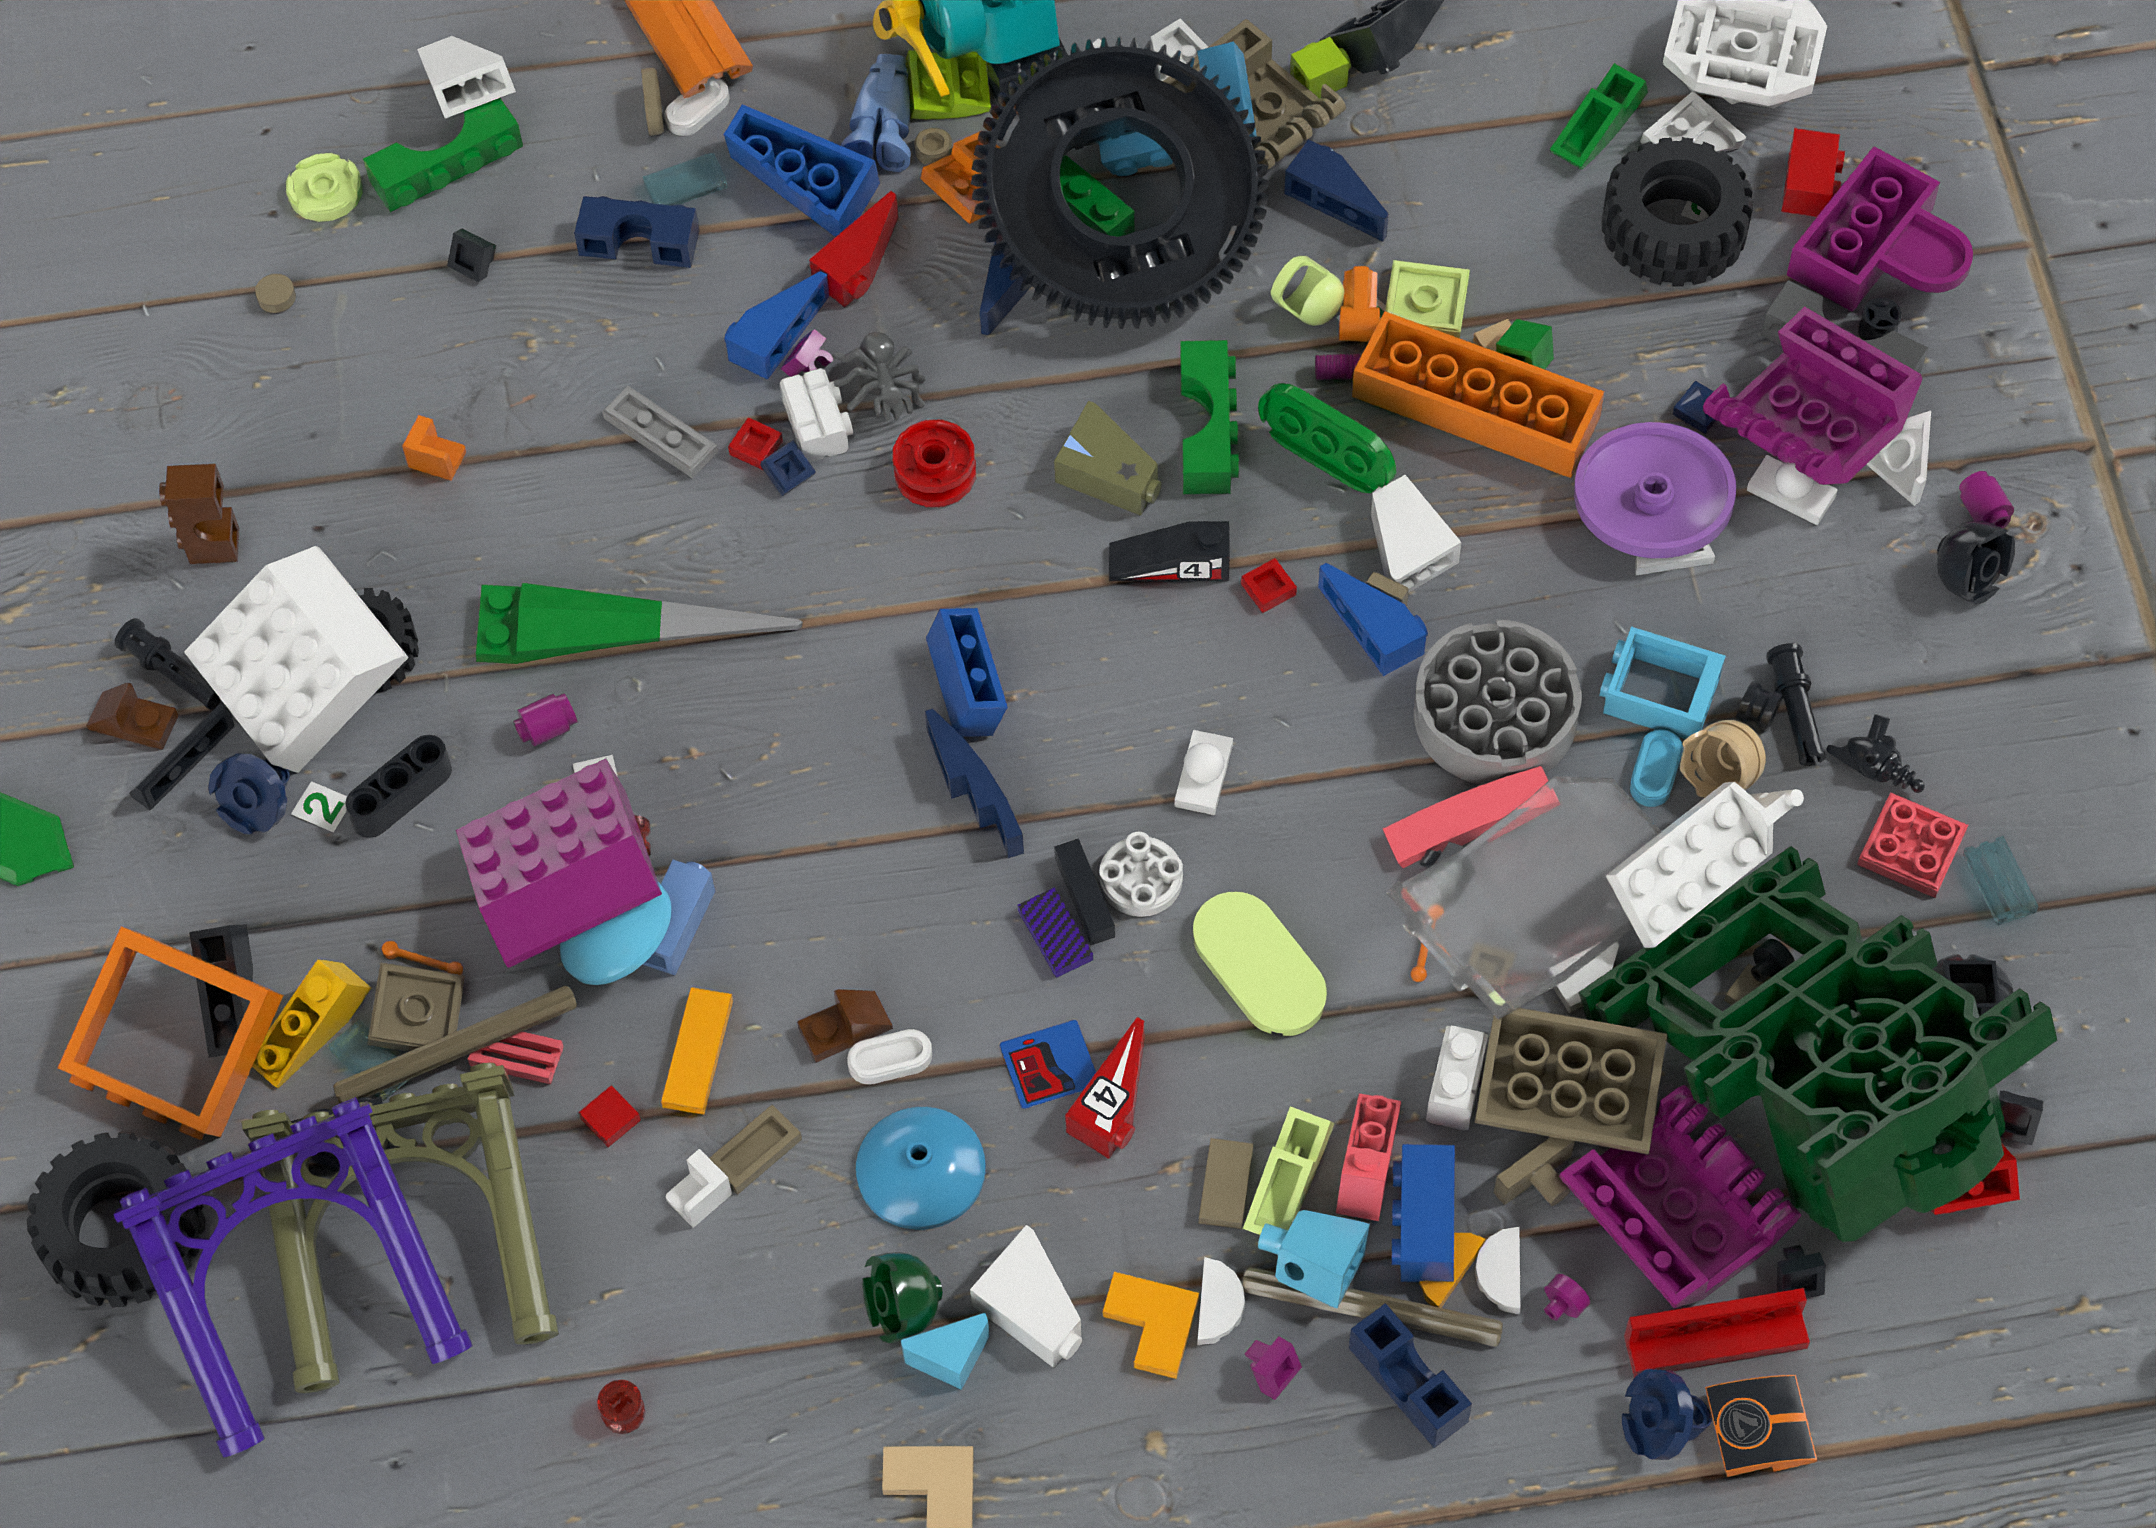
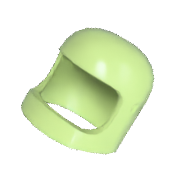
M1297 256L1292 258L1279 272L1273 283L1271 296L1276 304L1299 318L1302 322L1317 326L1325 324L1337 314L1340 306H1342L1345 291L1344 286L1334 274L1308 256ZM1302 266H1308L1300 285L1283 301L1282 295L1290 279Z

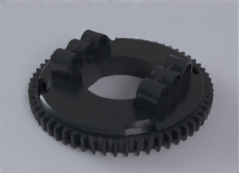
M1119 36L1115 46L1112 47L1108 46L1106 37L1102 38L1100 48H1094L1091 39H1088L1084 51H1080L1074 42L1071 46L1070 55H1067L1060 47L1056 54L1057 61H1054L1046 54L1043 58L1044 68L1033 62L1030 67L1031 75L1022 70L1018 77L1020 84L1010 81L1007 88L1010 95L1004 92L1000 93L998 97L1000 105L993 104L990 109V114L993 118L986 117L983 127L987 131H981L978 135V141L983 145L975 147L974 155L980 159L973 161L972 170L979 174L972 176L971 185L981 187L974 189L972 200L983 201L976 204L974 213L986 215L980 219L978 227L979 229H991L984 236V242L996 241L997 244L993 246L991 255L997 256L1003 253L1004 257L1001 259L999 267L1001 269L1007 268L1010 265L1013 267L1009 279L1012 281L1021 276L1024 279L1020 288L1022 292L1030 288V286L1034 287L1035 291L1032 300L1036 301L1042 295L1048 297L1045 308L1049 309L1057 302L1061 305L1059 310L1060 316H1063L1068 308L1075 310V322L1084 313L1088 314L1090 326L1093 325L1096 317H1103L1104 328H1108L1111 319H1117L1119 329H1123L1126 319H1132L1135 329H1139L1141 319L1146 317L1150 327L1155 325L1156 315L1159 314L1163 321L1168 323L1172 310H1174L1179 318H1182L1185 314V304L1192 311H1196L1199 306L1198 297L1208 304L1212 296L1209 289L1218 295L1222 292L1223 284L1220 279L1227 284L1232 283L1234 275L1230 270L1240 273L1243 263L1239 259L1248 261L1251 251L1247 247L1255 248L1258 238L1253 234H1260L1263 228V224L1257 220H1263L1266 216V209L1260 206L1266 205L1269 195L1262 193V191L1267 190L1269 180L1260 177L1267 174L1268 165L1258 164L1264 160L1265 151L1254 150L1260 145L1261 136L1249 137L1255 130V123H1243L1249 114L1248 109L1237 112L1236 108L1239 105L1240 97L1228 100L1227 95L1230 91V85L1220 90L1216 86L1219 75H1215L1209 80L1205 77L1207 65H1204L1199 71L1193 68L1194 57H1191L1185 64L1180 61V50H1177L1173 57L1166 55V44L1161 47L1159 52L1152 51L1151 40L1142 49L1138 48L1137 39L1133 38L1130 47H1124L1122 38ZM1156 66H1162L1160 73L1172 77L1188 87L1191 82L1195 83L1194 90L1184 93L1176 87L1157 79L1155 75ZM1018 115L1020 120L1012 131L1006 146L997 148V139L1003 141L1015 116ZM1138 132L1159 144L1173 161L1180 180L1179 205L1164 224L1120 237L1100 233L1084 224L1069 208L1060 185V165L1068 151L1073 148L1079 150L1083 146L1094 145L1110 137L1113 140L1121 135ZM1237 226L1232 240L1223 253L1226 256L1221 261L1219 252L1226 242L1231 228Z

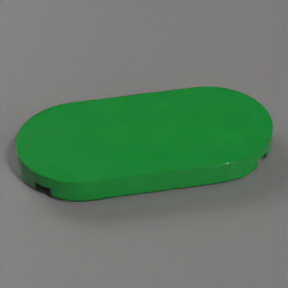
M1275 384L1259 399L1258 412L1261 421L1264 423L1267 420L1272 428L1269 431L1272 438L1285 449L1362 493L1372 494L1378 487L1383 488V486L1388 485L1394 480L1396 475L1394 457L1380 437L1368 428L1291 384Z

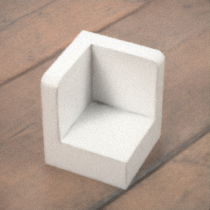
M700 1149L686 1160L690 1174L666 1194L667 1202L693 1228L732 1195L728 1177Z

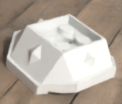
M1678 0L1663 65L1681 79L1691 92L1694 91L1696 94L1722 98L1730 104L1742 102L1774 109L1789 100L1812 94L1827 25L1809 0Z

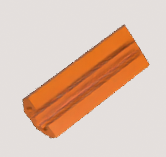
M624 0L684 98H689L705 91L704 84L707 83L709 78H721L726 71L731 79L752 72V63L712 0Z

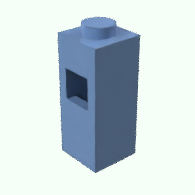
M672 860L661 883L671 901L670 923L662 942L651 957L642 965L675 976L715 893L712 873L704 866L696 862H687L685 864Z

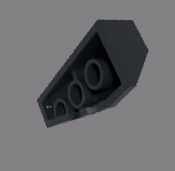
M1444 0L1380 1L1371 7V13L1358 20L1356 17L1349 19L1322 37L1320 41L1330 37L1339 49L1343 48L1346 51L1351 66L1362 74L1377 70L1381 75L1398 68L1400 66L1399 60L1413 50Z

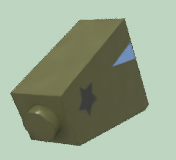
M1088 400L1054 460L1055 482L1141 516L1148 502L1153 504L1160 493L1162 483L1158 481V464L1096 403Z

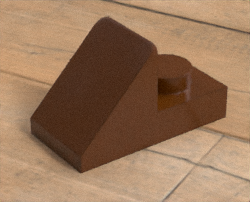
M124 683L102 692L86 727L94 732L163 750L179 715L174 707L138 698L132 684Z
M835 990V1005L797 1021L798 1029L815 1063L849 1049L860 1041L876 1037L893 1029V1025L875 991Z

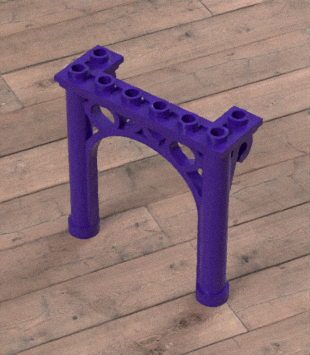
M354 1097L333 1106L331 1109L334 1116L317 1122L315 1115L290 1125L292 1131L290 1135L276 1140L273 1133L248 1143L250 1152L234 1158L231 1151L217 1156L206 1161L209 1170L193 1177L189 1169L163 1180L166 1185L165 1189L149 1195L147 1188L121 1198L119 1202L122 1207L114 1213L117 1223L122 1221L125 1229L129 1228L219 1435L216 1442L223 1458L244 1451L260 1443L265 1437L259 1423L256 1422L209 1314L205 1298L206 1274L213 1254L225 1236L245 1218L267 1206L287 1200L313 1198L336 1202L358 1213L372 1226L384 1247L424 1340L425 1350L431 1364L447 1360L473 1346L466 1329L461 1330L390 1166L369 1116L373 1111L368 1101L359 1104L357 1098ZM338 1135L343 1148L334 1143L324 1141ZM323 1151L334 1154L340 1163L338 1174L326 1188L307 1183L302 1178L300 1172L301 1165L305 1159ZM298 1153L293 1160L291 1173L293 1181L299 1187L286 1188V1180L280 1182L270 1181L263 1177L258 1169ZM349 1166H352L368 1206L353 1196L338 1191L348 1176ZM243 1176V1193L238 1200L231 1204L236 1211L226 1218V1208L222 1202L214 1196L203 1193ZM255 1186L264 1192H270L250 1201L254 1196ZM196 1205H209L218 1214V1225L209 1239L191 1238L184 1235L179 1228V1218L182 1213L187 1209L194 1208ZM176 1206L167 1224L162 1211ZM175 1242L180 1243L184 1247L203 1249L197 1263L194 1283L189 1276Z

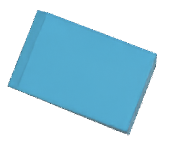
M986 1313L901 1340L905 1363L962 1390L990 1337Z

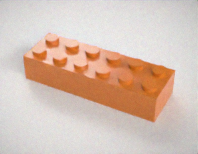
M1384 311L1354 369L1352 397L1571 478L1600 419L1605 391Z

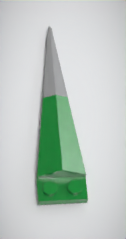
M522 583L521 587L481 585L476 662L519 664L586 651L658 641L728 634L799 630L802 628L803 622L799 619Z

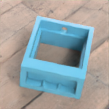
M1631 627L1626 641L1619 639L1612 657V663L1617 664L1614 674L1606 673L1599 696L1606 698L1603 714L1654 730H1668L1680 738L1687 739L1692 734L1702 730L1722 674L1726 656ZM1633 660H1641L1700 679L1688 713L1623 693L1622 690Z

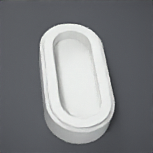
M711 77L704 84L705 91L689 98H684L681 94L671 102L664 114L669 131L679 136L692 135L728 105L730 99L726 82L720 78L715 79V77Z
M914 1029L866 1039L856 1043L850 1049L847 1057L849 1072L856 1081L868 1085L917 1074L925 1070L932 1060V1047L929 1038L921 1031Z

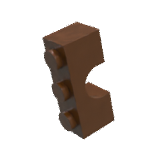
M216 463L167 466L166 482H161L159 486L161 505L168 507L170 528H176L178 548L184 549L190 564L238 562L240 528L232 507H222L224 485Z

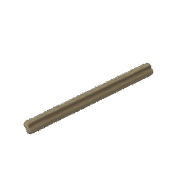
M563 986L336 1082L333 1085L334 1092L339 1103L354 1097L359 1099L371 1096L569 1012L577 1007L576 999L570 987Z
M1248 1267L1244 1273L1242 1285L1245 1293L1360 1318H1366L1386 1303L1407 1328L1490 1346H1498L1500 1343L1503 1323L1500 1320L1351 1288L1347 1289L1339 1307L1334 1308L1279 1282L1275 1277L1276 1272Z

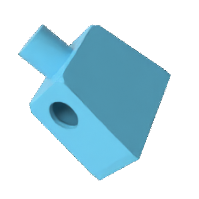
M1302 1210L1297 1213L1289 1230L1266 1223L1260 1234L1258 1248L1278 1255L1275 1277L1279 1282L1331 1307L1338 1308L1365 1256L1370 1224Z

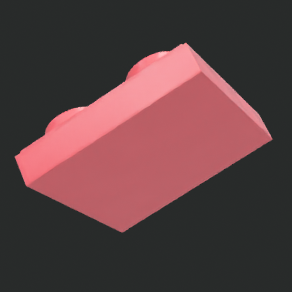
M1890 792L1857 865L1936 898L1968 825Z

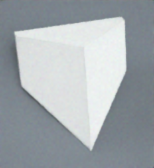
M1931 411L1908 417L1902 431L1866 464L1914 506L1921 500L1927 478Z

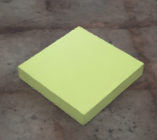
M1393 260L1385 311L1460 338L1470 270Z

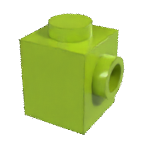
M1330 37L1317 43H1310L1303 49L1291 54L1290 75L1318 98H1321V89L1324 84L1335 92L1347 87L1348 69L1351 68L1350 59L1343 48L1339 49Z

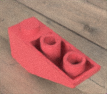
M1359 1093L1341 1174L1336 1214L1379 1221L1401 1101L1379 1095L1371 1096Z

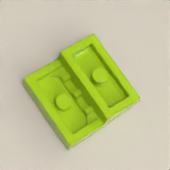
M915 50L908 51L906 68L909 71L908 84L911 119H950L989 112L991 104L986 61L976 51L952 59H944L937 53L931 52L950 92L949 95L943 97L936 90Z

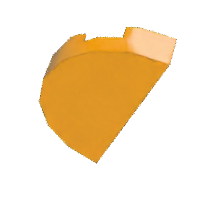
M1454 1233V1282L1419 1281V1285L1424 1293L1423 1296L1428 1304L1442 1308L1477 1258L1479 1250L1486 1242L1485 1238L1472 1233Z

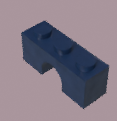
M583 196L574 235L579 256L616 260L622 243L630 238L643 237L650 240L654 264L691 268L700 230L696 208L679 204H653L642 200H616L605 196Z
M1385 1303L1351 1328L1349 1349L1432 1447L1436 1448L1469 1422L1472 1403L1444 1370L1436 1375L1426 1366L1414 1347V1335Z

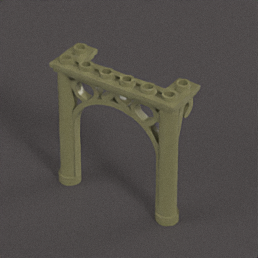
M482 1063L471 1067L470 1072L460 1074L462 1087H458L457 1084H443L433 1088L430 1094L415 1097L414 1093H402L390 1097L388 1103L372 1106V1103L369 1102L373 1111L369 1116L390 1164L413 1161L440 1164L467 1176L486 1196L493 1216L515 1343L533 1344L556 1337L559 1334L556 1316L550 1314L510 1105V1097L514 1096V1090L504 1065L496 1066L495 1063ZM278 1110L260 1111L253 1114L252 1119L241 1121L242 1129L251 1142L273 1133L276 1140L292 1134L290 1125L294 1124L285 1112L279 1113ZM324 1111L314 1112L305 1115L303 1119L315 1115L317 1122L334 1116V1114L329 1115L328 1112ZM476 1112L477 1119H474L469 1113ZM460 1122L469 1127L470 1136L468 1140L453 1153L438 1148L433 1143V1136L436 1130L445 1124L450 1125ZM426 1123L422 1134V1140L426 1147H417L416 1139L403 1138L395 1132V1129ZM338 1135L324 1141L334 1143L343 1148ZM480 1141H482L489 1179L473 1164L466 1161L477 1149ZM388 1142L394 1147L393 1149L385 1150ZM296 1153L262 1167L263 1177L275 1182L286 1180V1188L299 1187L293 1181L291 1173ZM309 1156L301 1165L300 1172L302 1178L311 1185L326 1188L338 1172L332 1179L312 1175L308 1170V1163L312 1157ZM349 1166L348 1176L338 1191L343 1190L357 1179L352 1166ZM304 1199L287 1200L268 1206L296 1366L292 1376L295 1392L298 1393L322 1391L340 1383L316 1252L318 1228L327 1207L332 1202L323 1199L314 1200L307 1217Z

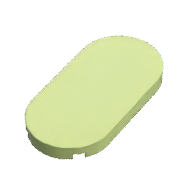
M1226 892L1212 897L1201 906L1193 923L1195 949L1252 1024L1264 1032L1270 1034L1272 1032L1283 1033V1036L1298 1035L1312 1028L1321 1018L1326 1003L1327 988L1325 980L1318 968L1267 904L1248 893Z

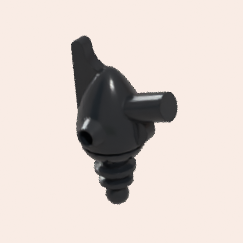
M1874 714L1867 737H1853L1849 739L1846 746L1828 745L1826 748L1828 753L1873 781L1883 783L1894 780L1893 785L1898 786L1901 783L1904 790L1911 786V790L1915 793H1920L1925 788V784L1921 779H1914L1916 772H1909L1910 766L1908 764L1904 767L1902 766L1901 754L1895 748L1896 740L1890 735L1885 736L1890 722L1888 717Z

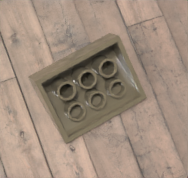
M1496 1004L1475 1123L1649 1154L1667 1034Z

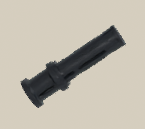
M130 619L120 628L115 638L116 648L123 652H130L140 660V665L144 669L159 671L178 687L203 703L209 710L214 709L222 702L202 674L194 666L171 651V645L167 639L161 636L156 637L146 630L145 624L140 619ZM178 671H183L185 674H187L189 677L195 680L197 684L194 685L191 682H189L187 679L181 676L178 673Z
M1797 643L1781 644L1770 649L1766 654L1767 662L1773 666L1777 680L1774 684V689L1783 693L1799 755V763L1803 766L1816 765L1814 756H1817L1818 762L1821 763L1825 760L1826 755L1822 748L1808 696L1812 683L1809 675L1804 673L1801 661L1803 649Z

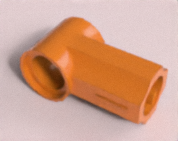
M1354 266L1353 269L1344 271L1343 286L1345 292L1343 306H1340L1339 341L1369 342L1380 320V308H1376L1377 272H1373L1367 266Z

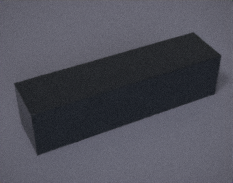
M1079 838L1054 846L1056 863L1090 945L1115 938V924Z

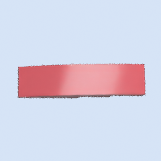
M1539 766L1457 794L1383 828V831L1398 864L1405 868L1421 860L1427 850H1441L1443 852L1449 842L1463 846L1480 836L1487 841L1557 805L1559 801L1544 769Z

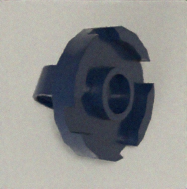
M237 753L217 764L210 774L208 790L210 795L215 792L216 800L220 805L215 810L231 828L243 834H253L255 831L264 833L277 825L286 813L287 796L285 788L289 781L290 773L288 769L271 764L268 759H260L252 754Z
M1646 1369L1636 1375L1627 1388L1625 1397L1632 1398L1629 1404V1414L1622 1413V1426L1626 1441L1637 1455H1644L1654 1460H1669L1681 1452L1688 1440H1695L1711 1424L1712 1416L1707 1405L1698 1397L1691 1395L1683 1378L1673 1371Z

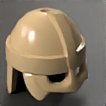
M1722 720L1712 723L1703 730L1692 734L1682 743L1684 749L1681 757L1680 771L1696 788V794L1699 797H1707L1726 782H1736L1746 790L1759 779L1764 771L1766 755L1762 741L1753 729L1741 722ZM1695 770H1696V772L1698 773L1699 777H1700L1703 781H1701V780L1695 775Z

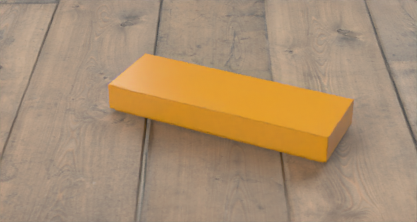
M690 988L661 1100L663 1108L705 1114L733 1004L732 994Z

